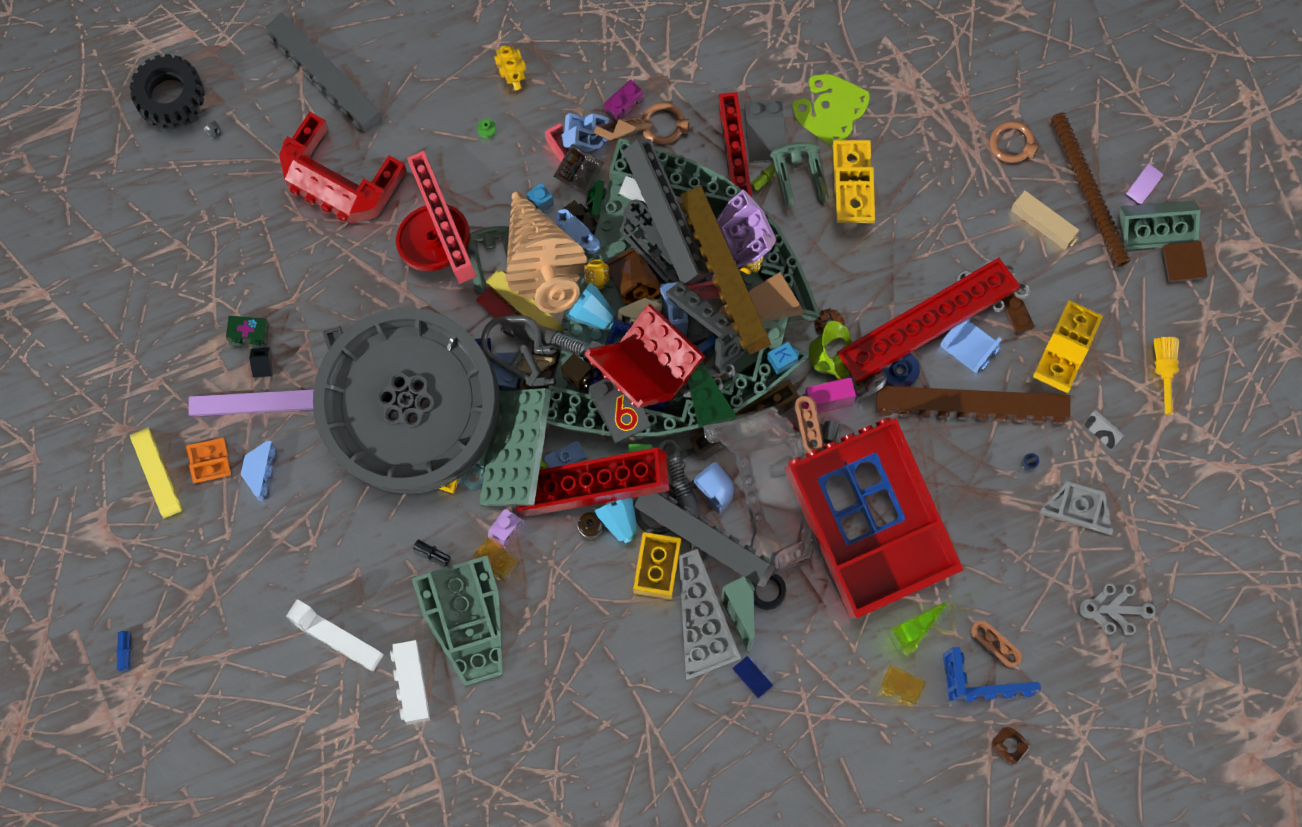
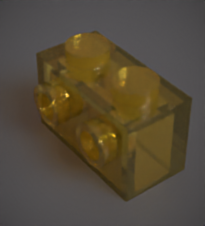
M488 537L473 555L474 559L488 555L494 578L497 581L502 579L506 582L519 565L518 559Z
M890 665L879 689L882 690L883 695L889 698L893 696L899 698L900 703L910 707L917 704L926 682Z

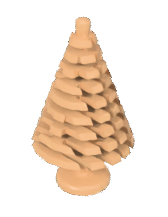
M516 191L511 196L512 203L506 264V282H508V287L512 292L519 291L518 296L535 299V304L540 311L545 313L565 311L572 307L579 298L580 290L576 282L580 276L577 273H584V267L586 266L584 263H587L586 255L583 253L585 251L555 222L548 218L540 209H537L528 198L523 197L521 192Z

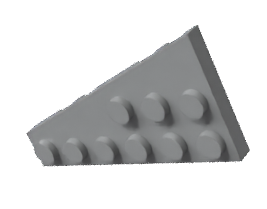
M698 549L679 556L686 681L741 659Z

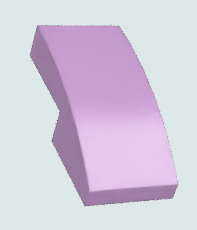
M1148 163L1126 194L1141 205L1163 174Z

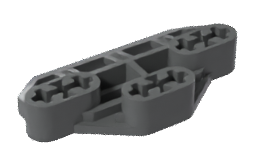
M640 200L630 201L624 209L621 235L640 257L645 259L649 267L664 283L679 281L677 272L671 263L669 254L663 245L662 238L656 229L648 208ZM627 219H629L632 222V224L638 228V230L635 231L633 234L631 233L633 231V228L629 224H627ZM645 221H646L648 224H651V223H652V226H649V225H646V226H645ZM644 238H646L653 247H656L651 253L648 252L650 250V247L644 242ZM662 257L667 261V263L670 266H673V268L668 272H666L668 267L660 259ZM706 277L698 283L707 282Z

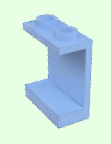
M969 318L953 327L942 340L940 346L977 373L980 369L984 370L990 363L988 358L991 355L995 356L999 352L1002 339L999 337L995 341L971 323Z

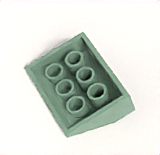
M743 576L723 586L721 603L746 650L750 653L755 640V588L750 579L746 580Z

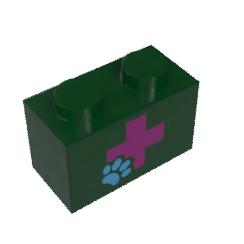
M241 316L228 317L226 339L231 345L242 346V344H249V346L260 348L261 345L267 346L269 322L267 319Z

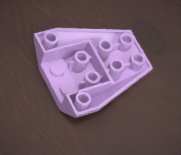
M742 190L731 199L716 219L738 268L759 260L772 249L776 242L764 211L745 190ZM711 272L706 276V279L711 280L715 276L714 273Z

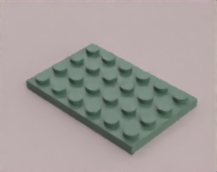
M542 388L500 392L499 419L495 434L490 443L489 452L486 455L480 505H534L552 390Z

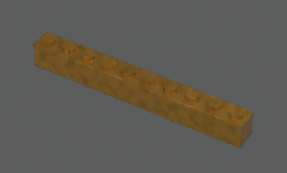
M701 185L681 194L680 197L683 202L680 203L684 214L688 213L689 215L686 220L690 228L694 227L695 232L692 234L696 242H700L702 245L699 247L703 258L707 257L708 259L705 264L709 272H713L715 275L712 277L716 288L720 287L721 289L718 294L722 302H726L728 305L725 307L729 318L733 317L735 321L731 324L736 334L740 333L741 338H738L742 348H747L751 355L772 345Z

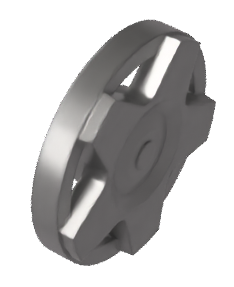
M878 371L859 383L854 382L856 396L867 397L879 391L887 381L885 373Z

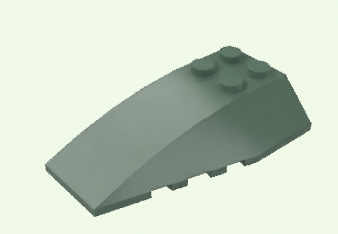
M488 555L412 578L422 615L464 686L502 675L499 592Z

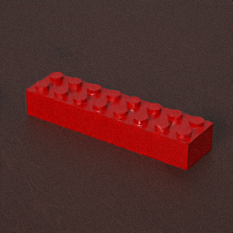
M657 447L540 469L534 505L516 506V512L528 517L669 491L666 453Z

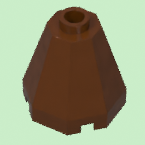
M632 256L625 261L620 287L623 302L631 304L643 298H658L661 295L659 281L645 259L639 256Z

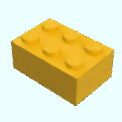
M643 532L633 594L672 600L681 538Z

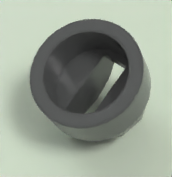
M214 120L205 126L204 131L209 136L215 137L216 134L220 133V127Z

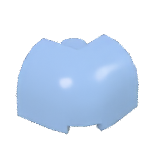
M568 113L565 117V132L561 134L562 145L570 149L573 147L580 152H592L600 148L607 139L593 132L597 125L608 124L609 118L594 113L587 117Z
M717 462L706 467L694 478L696 486L707 496L706 501L719 515L730 506L735 493L734 483Z

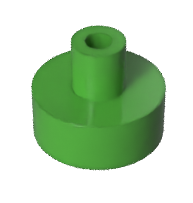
M483 119L478 123V133L482 138L489 139L496 134V125L491 119Z

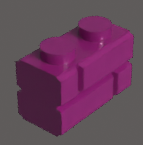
M630 79L604 103V111L615 122H618L619 119L625 117L636 107V104H639L644 99L642 89Z

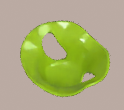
M830 321L826 324L823 333L810 343L809 359L815 371L832 374L839 380L847 378L848 370L837 354L831 359L826 353L825 347L836 338H842L845 341L844 347L851 344L852 340L847 327L837 321Z

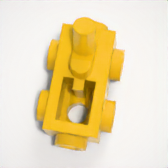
M504 45L499 50H496L497 55L494 56L495 63L499 67L501 78L505 77L508 84L513 83L514 89L519 90L522 88L520 80L525 79L524 71H526L524 60H520L522 57L519 49H515L513 45Z

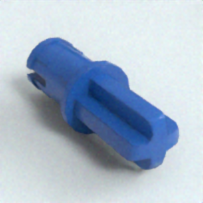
M128 631L118 632L117 650H115V653H117L116 670L118 671L129 670V653H131V650H129L130 633Z

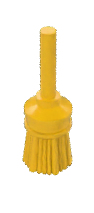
M1159 337L1153 340L1156 354L1155 373L1161 375V379L1164 380L1165 415H1172L1171 380L1174 379L1173 375L1179 372V360H1177L1179 339L1176 337Z

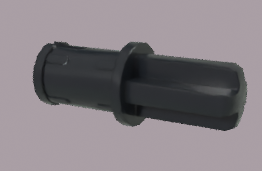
M420 539L413 546L414 551L426 556L428 560L432 559L443 566H447L450 563L451 557L438 550L436 546L432 547Z

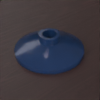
M909 353L883 368L882 372L885 373L887 377L886 382L890 385L908 387L918 379L920 366L917 359ZM897 369H902L903 373L898 374Z

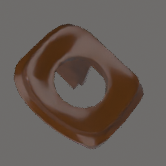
M1003 727L992 741L994 751L1013 765L1018 764L1030 748L1027 740L1011 727ZM1006 738H1014L1017 741L1018 749L1016 752H1006L1008 748L1003 745Z

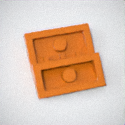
M225 437L186 446L193 484L232 475Z

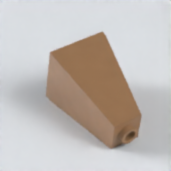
M780 272L748 291L762 323L804 313ZM726 304L725 306L721 307L720 310L726 317L729 318L725 310V307L728 306Z

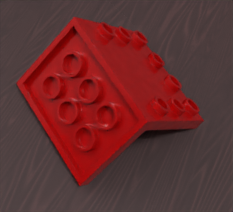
M648 304L619 343L590 348L584 354L589 359L590 364L597 367L602 372V375L615 384L616 389L620 393L625 394L630 399V403L638 408L672 400L705 357L652 304Z

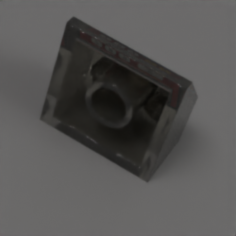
M571 144L553 177L586 196L604 162Z

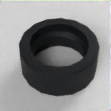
M775 572L769 578V580L776 582L779 587V595L773 601L765 602L759 599L756 593L757 585L752 582L755 588L754 605L760 609H775L785 599L786 584L782 577Z

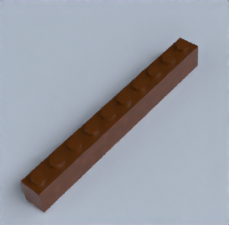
M883 386L876 392V413H880L882 416L899 414L902 417L919 415L921 418H928L931 415L938 416L941 419H947L951 416L957 417L960 420H966L971 417L979 421L991 418L999 422L1011 419L1018 423L1031 420L1038 424L1052 421L1054 424L1061 425L1070 419V395Z

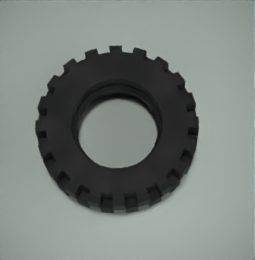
M165 54L164 57L160 55L154 56L155 59L151 61L147 59L145 65H139L137 68L138 73H133V82L130 83V96L141 117L147 120L149 124L153 126L157 124L158 128L163 129L165 126L172 129L178 124L181 127L185 125V121H192L194 119L193 115L200 112L199 105H203V96L205 95L203 83L194 66H191V63L186 59L182 60L180 56L175 55L172 58L171 54ZM177 80L183 83L182 93L174 101L169 103L152 101V92L161 82Z

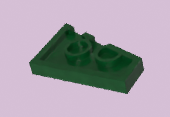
M705 365L697 366L688 378L687 383L698 427L736 418L737 416Z

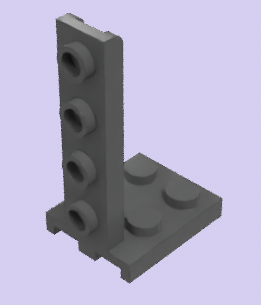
M678 282L666 291L668 299L718 336L715 342L714 370L720 374L746 353L747 348H742L738 338H741L740 333L736 334L731 324L733 323L732 320L681 282Z

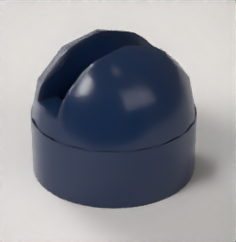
M1034 453L1026 454L1023 458L1024 466L1029 469L1036 468L1039 465V457ZM1034 458V462L1026 463V460Z

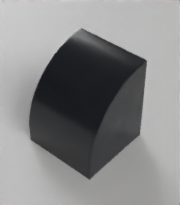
M270 347L252 348L249 356L252 377L272 376Z

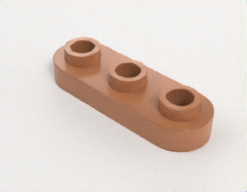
M805 395L798 398L795 403L804 448L808 452L817 448L821 451L824 445V438L816 403L811 396ZM804 402L809 403V408L804 407ZM808 421L813 422V427L808 426ZM812 440H816L818 445L813 446Z
M978 621L972 626L971 634L973 638L1005 666L1013 668L1020 664L1022 660L1020 650L989 623ZM978 629H983L984 634H978ZM993 642H998L999 648L993 647ZM1008 655H1013L1014 661H1009Z

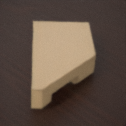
M532 355L541 372L555 363V359L552 357ZM523 357L517 368L531 375L532 370L525 357Z

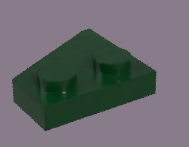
M597 180L588 190L585 208L591 215H600L602 199L606 195L605 181Z

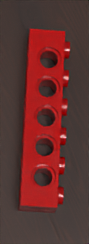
M738 93L719 94L718 103L729 180L741 190H745L752 198Z

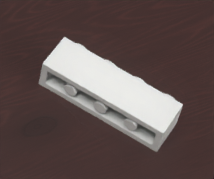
M416 640L392 644L393 650H390L391 660L396 663V669L393 670L395 681L399 682L400 688L396 689L398 701H402L403 707L399 709L401 720H405L407 725L429 721L430 714L418 643Z

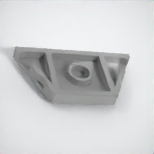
M1067 481L1039 511V514L1105 534H1113V527H1111L1109 518L1110 513L1106 505L1107 499L1103 491Z

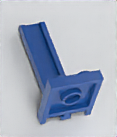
M952 647L943 654L949 701L966 699V702L977 701V697L993 700L1001 695H1004V698H1014L1016 694L1030 697L1035 696V693L1041 690V685L1038 682L966 688L967 675L966 672H963L962 665L964 664V654L961 652L960 647Z

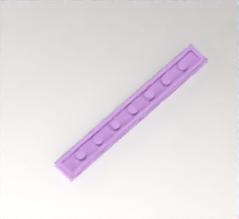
M314 390L189 396V416L313 410Z

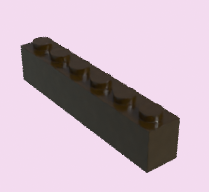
M788 380L736 412V418L717 422L691 437L690 441L700 458L705 460L795 407L796 400L800 396L791 381Z

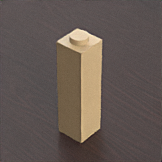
M1024 190L1013 204L1012 212L1064 250L1069 245L1072 247L1079 239L1077 237L1079 229Z

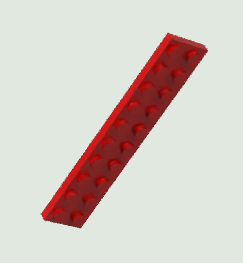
M998 257L837 351V356L855 382L859 383L1020 289V284Z

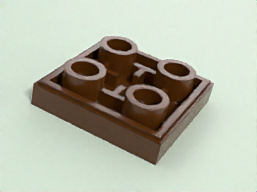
M1201 241L1163 245L1169 283L1206 279L1208 277Z

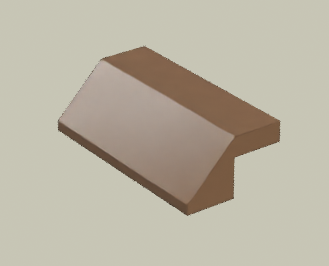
M640 116L619 119L618 122L597 125L593 133L608 140H614L653 127L654 123Z

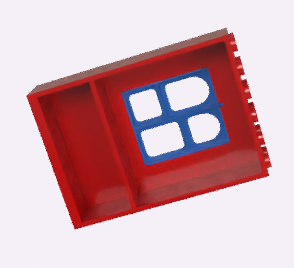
M890 417L875 422L876 427L872 425L866 426L858 430V435L851 433L841 437L840 443H837L836 440L822 446L824 450L814 449L805 453L806 458L796 457L787 461L788 466L784 467L850 618L857 619L964 570L897 418L892 420ZM862 462L873 463L881 475V482L866 489H861L855 477L857 466ZM837 474L844 476L848 480L857 500L854 505L840 511L834 509L826 490L828 479ZM886 489L896 509L898 518L879 527L876 525L867 505L866 497ZM861 511L868 524L869 531L850 540L847 538L842 527L841 519Z

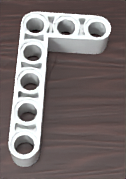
M298 599L286 615L296 627L373 672L384 655L317 615L311 607Z

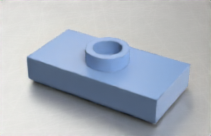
M578 440L544 456V460L549 468L578 463L587 458Z

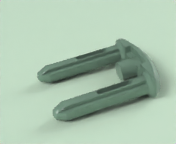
M790 143L774 149L770 154V158H773L783 203L787 207H792L794 202L784 158L787 155H790L792 164H798L803 161L801 154L808 155L817 197L822 203H826L829 195L818 153L820 147L814 143Z
M508 226L486 227L471 233L466 251L473 268L471 253H475L478 268H474L477 277L473 278L475 290L480 295L485 292L486 284L476 243L483 240L485 249H490L496 246L494 238L502 237L507 258Z

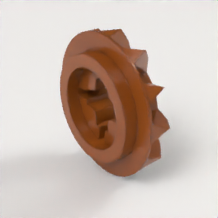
M828 308L819 312V318L814 321V325L820 335L827 324L824 322L828 320L829 316L832 321H837L845 326L843 315L838 310Z

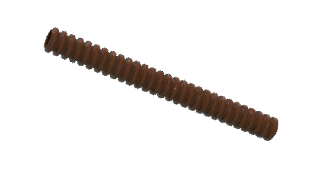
M1064 112L1058 113L1051 118L1053 127L1056 128L1057 136L1061 138L1060 142L1063 143L1062 147L1065 148L1064 152L1067 153V158H1070L1069 163H1072L1071 167L1074 168L1073 172L1076 174V178L1079 179L1080 188L1083 189V194H1086L1085 199H1088L1087 203L1090 204L1089 208L1092 210V214L1095 215L1096 224L1099 225V230H1102L1101 235H1104L1105 244L1109 246L1108 250L1111 251L1112 260L1116 262L1115 266H1124L1131 261V258L1128 257L1129 253L1126 252V247L1123 246L1124 242L1121 241L1122 237L1119 236V231H1116L1117 226H1114L1115 222L1112 220L1113 217L1109 215L1110 211L1107 210L1108 206L1105 205V200H1102L1101 190L1098 189V184H1095L1097 181L1093 179L1094 175L1091 174L1092 170L1089 169V164H1086L1087 159L1084 158L1083 150L1079 148L1080 144L1077 143L1078 139L1075 138L1076 134L1073 133V128H1070L1071 123H1068L1067 114Z

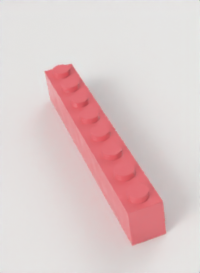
M422 151L408 157L407 160L459 284L477 277L425 152Z

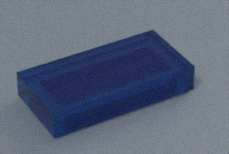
M748 656L732 668L758 699L773 687V684Z

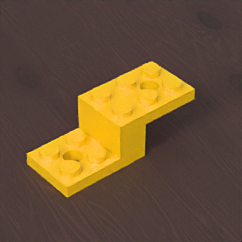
M833 140L836 223H874V170L871 167L870 140ZM853 155L857 158V161L850 163L847 157ZM857 200L861 205L858 208H853L850 202Z
M1068 300L1033 377L1068 393L1080 365L1091 346L1103 315Z

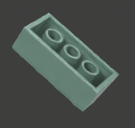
M1195 200L1120 206L1119 224L1122 241L1124 242L1123 246L1126 247V250L1199 241L1200 208Z

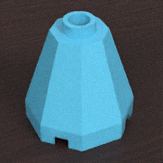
M592 283L588 284L567 314V317L573 321L602 330L606 326L610 329L616 320L614 318V310Z
M632 498L613 501L594 510L604 526L619 542L624 540L627 543L635 539L634 535L638 532Z

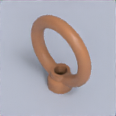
M667 102L656 103L650 106L642 116V118L649 120L656 111L669 110L677 117L676 130L669 136L658 137L649 128L642 131L645 137L653 143L669 144L677 140L681 134H688L690 119H685L682 111L674 104Z
M1018 121L1001 123L993 130L990 137V147L993 154L998 159L1008 163H1017L1027 157L1034 159L1039 149V146L1035 144L1034 135L1030 128ZM1014 128L1025 134L1027 144L1022 153L1007 155L999 149L997 139L1004 130Z

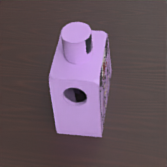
M505 508L490 527L488 540L504 551L525 524V521Z

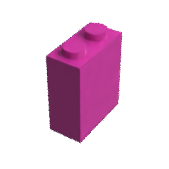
M852 378L806 387L805 394H803V396L808 395L815 400L818 413L853 406L856 397ZM804 402V407L809 408V403Z

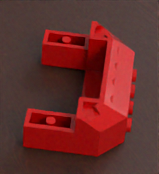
M309 111L293 137L287 136L279 154L284 179L289 192L295 196H303L305 201L312 205L317 204L321 206L320 208L328 214L332 212L342 222L348 221L353 224L377 218L407 173L405 164L388 155L373 180L370 182L363 179L360 185L339 175L310 157L328 130V126L324 119Z

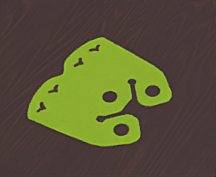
M831 74L814 75L809 78V87L813 93L827 91L828 89H832V92L821 94L814 102L815 117L811 115V102L807 98L795 100L792 103V108L796 120L803 127L830 147H833V137H839L835 140H845L850 135L853 129L852 123L854 120L859 119L866 111L870 95L868 91ZM821 80L823 86L818 88L815 86V82ZM828 101L830 106L825 109L822 107V102ZM804 104L806 110L801 112L798 109L799 105ZM847 126V128L844 129L845 132H843L842 127Z

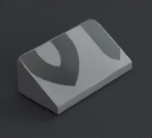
M1094 410L1083 424L1110 449H1113L1124 437V434L1097 410Z

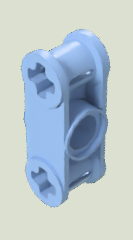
M566 209L559 210L556 213L555 222L588 254H595L599 251L601 246L599 240L579 219Z

